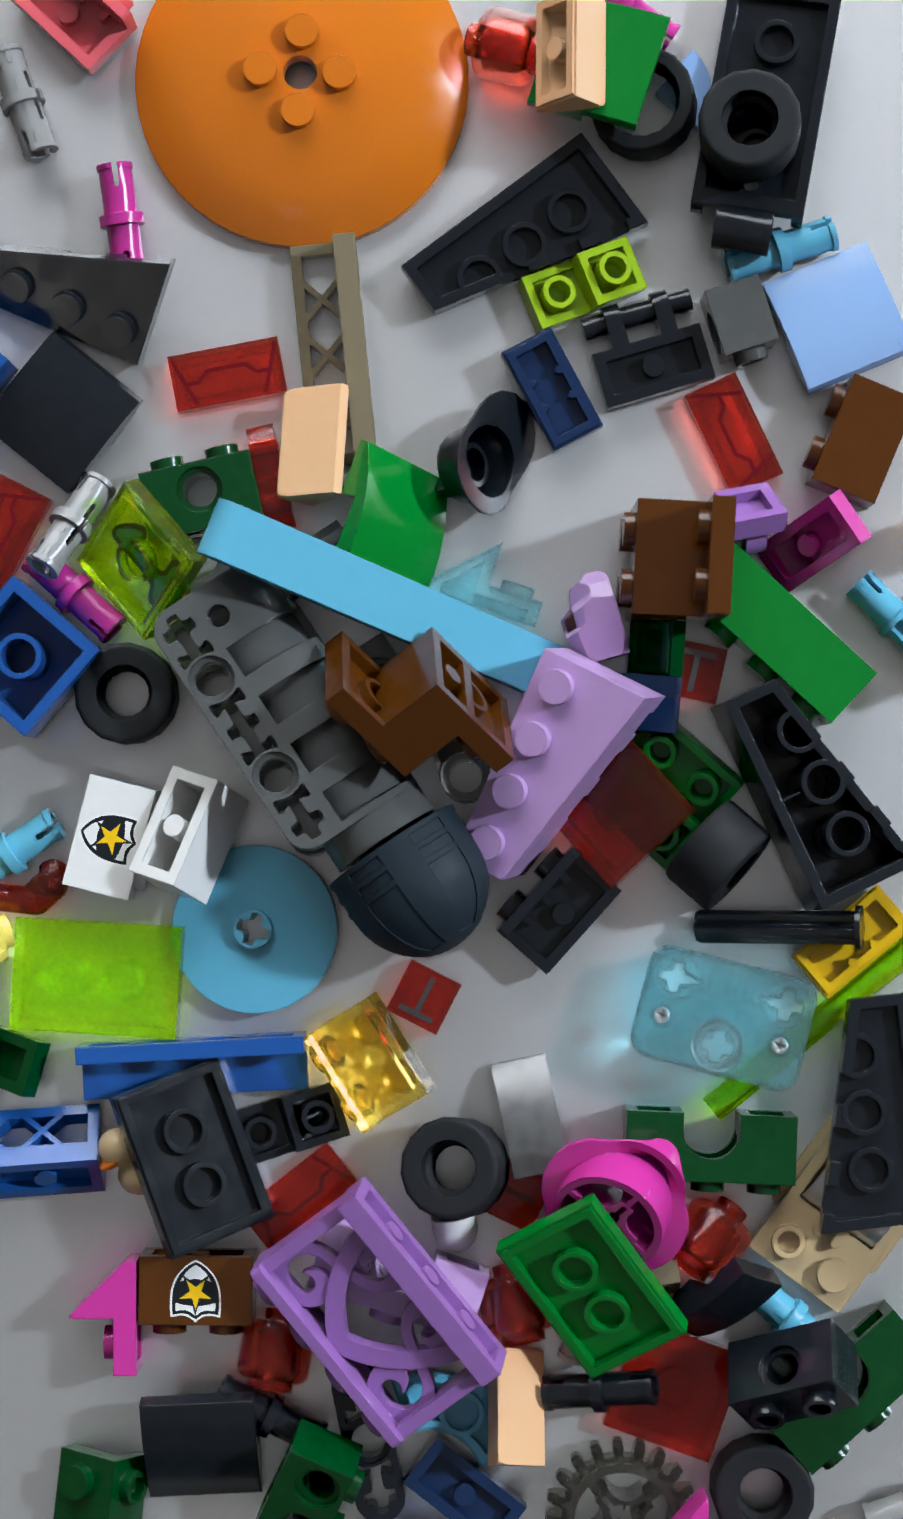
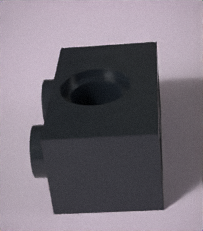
M832 1318L728 1343V1405L754 1430H774L782 1427L786 1422L808 1417L827 1418L833 1416L839 1410L857 1407L856 1344Z

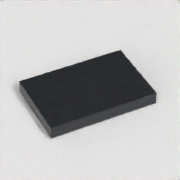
M207 1058L109 1098L167 1259H177L275 1216L218 1058Z

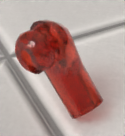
M49 859L40 864V873H37L25 886L0 883V911L30 915H41L47 912L67 893L69 886L62 884L67 865L60 860Z

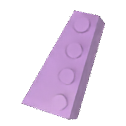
M569 648L544 649L510 726L514 760L497 773L491 769L466 825L483 855L488 874L503 881L525 875L568 821L569 814L584 796H588L600 780L599 776L614 757L624 750L636 735L634 733L649 713L654 712L665 698L664 695Z

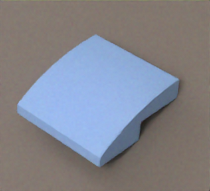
M866 242L763 284L769 308L786 339V351L809 395L849 379L855 373L861 374L903 356V321Z

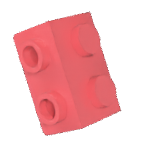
M11 0L91 76L137 29L133 15L129 11L134 5L131 0Z

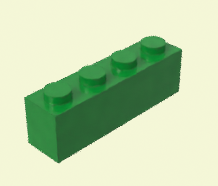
M734 542L731 614L720 622L708 621L704 628L724 647L729 649L735 643L750 657L745 664L746 667L763 683L776 679L792 696L793 702L811 724L816 719L823 725L832 723L877 673Z

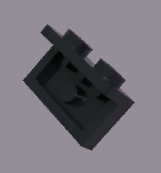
M571 845L564 853L555 847L533 871L541 879L528 894L525 895L517 889L496 913L503 920L496 928L497 932L510 941L546 975L622 891Z

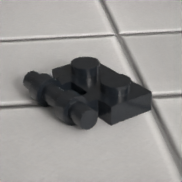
M688 288L667 294L665 289L649 293L648 300L619 308L617 303L600 308V314L580 320L586 341L607 336L611 349L592 354L591 356L606 411L714 380L715 372L700 323L678 329L674 317L676 314L693 310V302ZM655 322L659 335L629 343L626 329Z

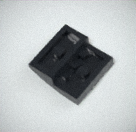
M54 331L31 356L0 396V440L69 494L76 489L85 472H89L103 450L116 441L144 400L61 333Z
M255 1391L141 1397L139 1405L140 1424L150 1497L262 1492L260 1436L257 1434Z

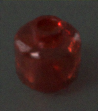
M493 6L483 13L478 23H470L465 34L464 53L466 56H471V64L476 76L484 80L515 87H523L531 82L533 77L536 76L535 15Z
M719 1196L716 1202L704 1197L694 1198L687 1206L689 1218L688 1232L681 1249L671 1259L677 1260L678 1267L682 1271L703 1283L707 1278L714 1279L719 1270L727 1265L734 1256L741 1258L752 1241L747 1227L743 1224L747 1217L746 1213L736 1203L724 1196Z
M505 1264L492 1267L494 1278L489 1279L480 1305L482 1321L493 1335L501 1341L504 1348L545 1340V1330L552 1326Z
M267 1307L264 1318H254L252 1326H243L236 1364L237 1370L242 1376L248 1378L247 1387L292 1394L293 1385L303 1384L309 1377L313 1351L311 1349L306 1350L297 1343L291 1334L289 1322L277 1308Z

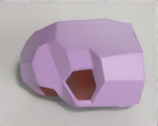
M594 571L584 574L581 581L569 590V611L561 620L568 648L597 663L629 654L630 650L626 632L607 573Z

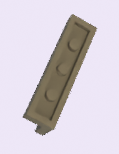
M354 232L332 234V243L289 247L303 387L315 386L314 379L328 362L346 375V383L349 389L348 403L350 419L347 418V427L352 433L353 453L344 455V467H351L361 440L369 441L376 445L357 246ZM334 257L336 279L321 295L304 281L302 260ZM336 291L338 292L339 309L329 301ZM306 293L317 301L308 313ZM323 307L341 322L342 333L328 350L311 338L309 333V324ZM342 345L345 364L334 356ZM311 347L323 356L314 368Z

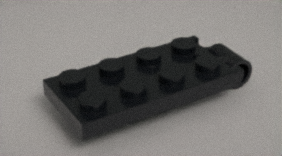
M727 0L712 86L716 81L734 71L757 69L773 73L790 86L799 101L802 124L801 136L795 156L782 172L766 181L756 182L759 187L754 191L745 189L744 185L746 183L726 179L710 167L700 148L690 212L702 214L703 206L717 208L711 248L767 257L774 217L791 219L790 227L802 228L842 0ZM754 108L741 109L729 118L727 129L730 137L736 143L755 145L768 138L772 130V122L769 116L761 110Z

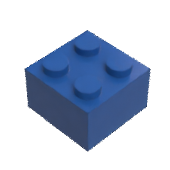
M12 576L0 590V716L24 737L36 738L74 694L76 681L102 652V648L27 583L15 576Z

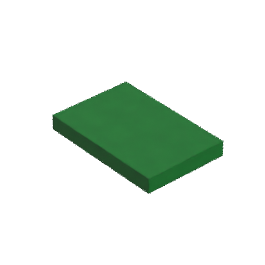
M594 1193L498 1241L497 1255L591 1379L687 1333L688 1320Z

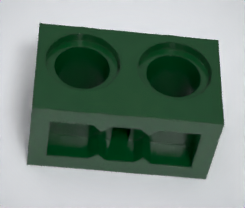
M301 1418L261 1502L256 1519H344L345 1514L338 1510L343 1501L350 1504L354 1503L366 1472L357 1468L364 1445Z

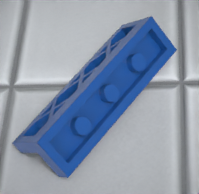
M307 1031L84 1042L75 1048L76 1065H82L84 1100L109 1099L207 1058H218L230 1093L308 1089L310 1086Z
M100 1103L0 1111V1138L10 1129L26 1128L33 1134L30 1139L19 1147H5L0 1143V1199L106 1191V1171H101L99 1168L102 1162L98 1153V1142L101 1138L102 1126ZM88 1123L87 1142L62 1143L54 1137L66 1125Z

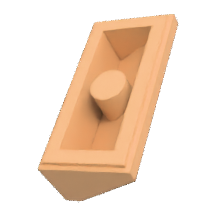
M543 0L537 3L536 112L544 114L594 109L605 104L606 90L605 0Z
M337 383L294 388L285 392L277 481V495L279 498L314 506L342 493L349 396L348 385Z
M505 1348L507 1354L501 1375L487 1384L488 1466L543 1467L545 1466V1419L541 1399V1384H543L542 1376L544 1375V1351Z

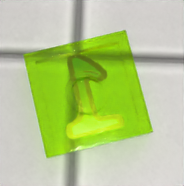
M134 479L123 483L78 557L77 562L144 640L154 637V625L158 616L165 609L183 598L208 558L197 553L198 547L141 481Z

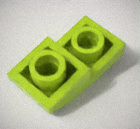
M627 236L577 253L569 261L524 276L516 283L536 334L549 327L554 329L595 313L602 307L616 304L648 288Z

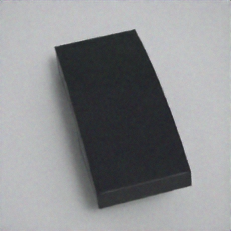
M334 1081L318 1084L308 1089L297 1090L236 1109L256 1164L293 1151L301 1152L350 1135Z
M734 1256L727 1265L719 1270L716 1277L709 1284L689 1279L675 1292L672 1300L688 1320L687 1334L700 1337L721 1331L741 1321L769 1300L782 1287V1284L773 1269Z

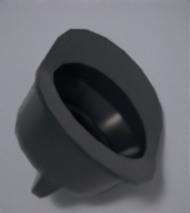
M504 390L489 394L479 404L466 426L445 437L439 446L437 454L439 480L436 484L435 492L439 496L453 498L459 502L470 504L479 513L493 515L503 510L509 501L512 491L528 467L534 452L536 432L533 416L523 399L516 393Z

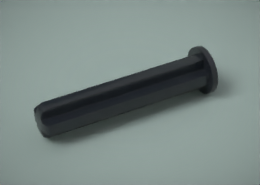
M856 905L855 911L698 910L693 921L694 936L696 941L700 943L855 945L856 951H862L864 946L865 923L862 905Z

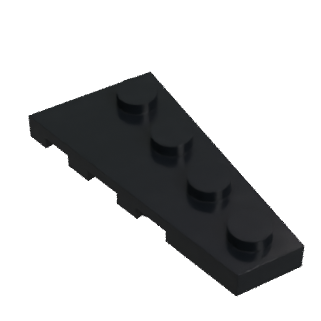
M580 133L404 263L401 269L432 312L438 314L520 280L524 276L573 258L577 253L645 228L648 221L584 135Z
M903 992L847 999L818 1228L820 1234L903 1225Z

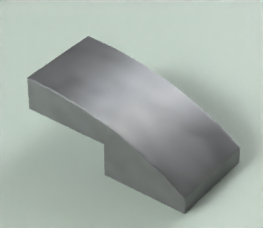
M545 1053L490 1064L514 1179L543 1174L551 1158L558 1150L565 1146Z

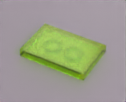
M16 917L9 1029L178 1039L185 926Z

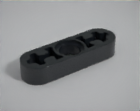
M367 1365L370 1368V1370H372V1368L374 1367ZM331 1384L341 1436L353 1441L352 1435L359 1426L365 1424L361 1417V1412L348 1418L346 1411L356 1412L357 1405L347 1393L339 1392ZM386 1440L379 1451L371 1454L362 1452L358 1466L375 1467L389 1459L392 1466H381L382 1482L385 1489H395L396 1493L389 1495L388 1505L385 1507H379L377 1500L374 1498L366 1499L365 1495L372 1492L373 1478L371 1469L365 1470V1477L355 1499V1504L360 1514L366 1519H394L400 1514L405 1504L406 1486L403 1484L404 1476L397 1446L392 1448Z

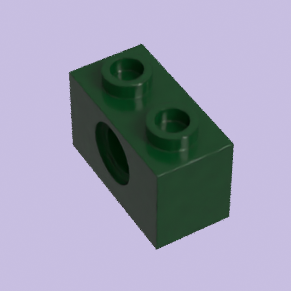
M237 444L220 445L205 450L206 459L184 463L183 456L162 458L150 463L151 471L139 473V481L153 541L158 545L184 540L194 534H204L219 498L237 503L266 516L253 456L249 449L239 451ZM200 478L211 479L217 486L214 500L206 506L199 507L190 504L187 496L190 485Z

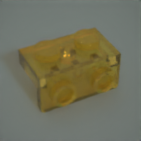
M377 992L329 1019L304 1037L305 1043L310 1049L312 1062L319 1071L326 1075L339 1096L343 1112L350 1120L356 1123L362 1133L373 1129L385 1118L422 1098L435 1088L429 1075Z

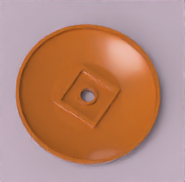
M156 0L142 32L135 70L137 108L145 139L165 178L180 197L211 223L235 236L254 243L289 249L292 246L332 243V234L354 232L357 241L382 230L415 207L437 182L455 151L466 116L469 92L465 43L459 23L448 0ZM296 62H307L317 71L314 83L305 89H295L285 81L287 69Z

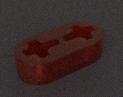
M270 423L246 429V436L264 515L287 526L296 527L292 501L281 499L277 495L280 448L274 424Z

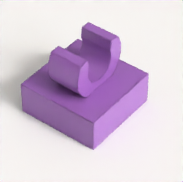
M767 482L714 491V495L737 496L734 541L742 540V550L747 554L766 551L768 534L787 531L788 512Z

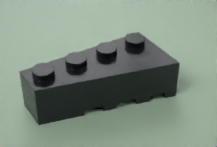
M776 679L757 685L710 708L805 911L823 910L903 871V841L890 826V820L877 805L874 806L853 780L855 777L825 746L820 739L821 735Z

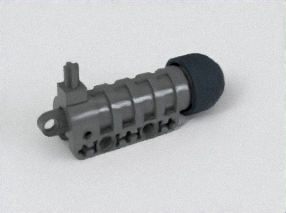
M335 520L312 535V537L336 547L343 527ZM194 534L185 538L177 548L175 560L182 559L185 563L188 553L192 549L199 547L204 534ZM218 562L215 569L206 576H195L186 569L181 578L191 593L165 609L158 616L154 625V637L167 660L291 846L298 853L306 856H319L327 852L339 872H344L329 885V888L332 892L334 891L339 899V903L341 906H344L349 918L354 921L359 930L379 947L402 956L431 957L449 951L459 945L474 931L481 921L488 899L489 876L483 855L473 836L466 828L465 822L456 813L453 804L432 813L435 808L411 772L404 777L390 762L387 764L379 762L368 750L364 738L350 725L348 727L341 726L330 715L325 706V644L296 601L300 597ZM185 631L191 636L201 653V656H198L194 661H192L177 638L178 635ZM216 676L229 678V684L222 694L217 696L203 694L205 684L211 678ZM238 709L249 727L254 729L257 738L265 749L257 757L246 740L241 737L239 730L230 718V715L234 714ZM285 768L293 773L292 782L285 790L271 792L265 789V780L271 771ZM301 802L311 820L316 822L323 818L318 824L321 834L315 839L311 840L306 833L296 836L303 829L291 808Z

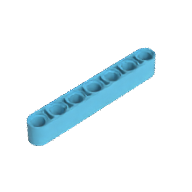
M223 498L218 499L197 550V553L409 645L433 627L479 674L523 694L526 692L544 649L565 648Z

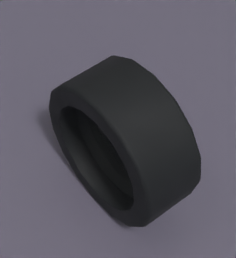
M661 50L654 73L667 80L673 87L676 96L675 112L667 125L660 131L641 136L632 135L621 130L619 126L592 118L600 139L612 152L626 159L653 161L670 155L687 140L696 122L697 98L689 72L675 55Z

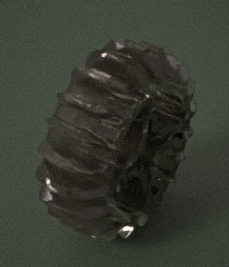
M613 1436L611 1440L613 1451L603 1453L599 1441L593 1440L590 1442L592 1459L587 1461L578 1451L571 1453V1462L577 1470L575 1473L566 1468L559 1467L555 1472L556 1479L565 1488L554 1487L548 1489L547 1500L557 1507L546 1511L545 1519H574L579 1499L587 1488L594 1494L595 1501L599 1505V1510L592 1519H612L608 1499L614 1507L622 1505L623 1510H625L626 1505L630 1506L632 1519H644L645 1515L654 1507L652 1501L660 1494L664 1495L667 1503L665 1519H671L687 1502L684 1500L688 1499L694 1491L690 1481L676 1482L683 1472L681 1465L677 1461L662 1467L666 1457L663 1448L656 1447L645 1458V1443L643 1439L635 1438L631 1451L626 1452L624 1451L621 1436ZM614 1473H630L647 1479V1481L642 1483L638 1480L629 1487H618L612 1484L606 1476Z

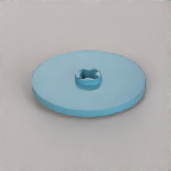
M247 845L229 850L206 905L182 896L178 897L173 913L172 937L175 954L184 974L201 994L224 1008L237 1012L258 1014L291 1006L303 999L318 986L328 972L336 953L339 938V922L332 894L324 880L313 867L286 850L265 845ZM257 914L263 916L261 926L269 930L267 938H257L251 944L248 942L249 932L242 929L244 920H254Z

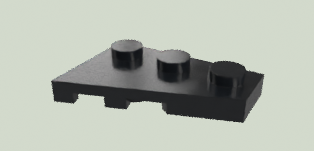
M4 245L0 248V308L138 365L144 359L176 258L156 257L154 260L127 258V254L106 253L101 256L77 254L66 249Z

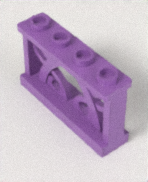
M365 1176L350 1186L338 1199L274 1246L262 1252L250 1271L253 1285L260 1298L268 1305H275L289 1322L291 1334L297 1343L304 1349H311L325 1366V1373L333 1387L339 1392L347 1393L361 1410L363 1422L370 1432L377 1437L382 1436L392 1448L401 1444L406 1437L480 1385L483 1388L501 1375L507 1354L506 1349ZM344 1219L353 1228L339 1253L327 1244L316 1240ZM298 1255H313L323 1259L333 1268L331 1274L319 1266L304 1268L302 1273L310 1275L315 1281V1287L306 1290L289 1271V1263ZM377 1258L388 1272L383 1277H374L357 1268L355 1264L358 1261L369 1272L371 1269L369 1261ZM350 1281L372 1292L388 1293L402 1289L410 1300L401 1319V1336L404 1345L376 1342L349 1332L347 1293ZM325 1304V1313L319 1306ZM424 1317L436 1331L426 1333L421 1330L420 1336L424 1344H419L414 1332L413 1322L418 1318ZM460 1360L465 1368L436 1388L435 1377L431 1367L442 1366ZM367 1365L374 1367L372 1368V1370H370V1368ZM416 1369L422 1382L421 1397L412 1404H398L383 1386V1382L389 1379L397 1381L402 1388L403 1394L409 1383L408 1370Z

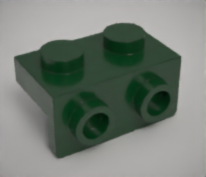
M79 1444L61 1447L53 1519H142L144 1497L148 1489L144 1454L134 1452L118 1456Z

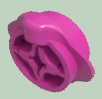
M586 1138L565 1145L551 1158L543 1173L541 1182L545 1217L594 1193L650 1270L668 1263L679 1252L688 1232L689 1218L685 1198L686 1185L680 1155L673 1143L662 1138L650 1140Z

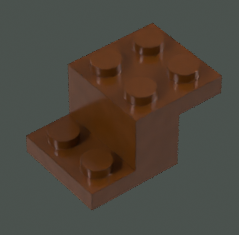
M712 495L708 501L638 498L631 512H624L623 518L620 519L619 551L629 552L628 569H621V573L617 575L616 602L618 608H626L625 621L650 620L652 618L720 622L731 614L737 496Z
M433 627L381 668L343 631L339 632L325 644V706L337 723L343 727L350 725L364 738L370 753L382 764L390 762L405 777L455 738L473 760L481 758L496 773L514 760L507 700Z

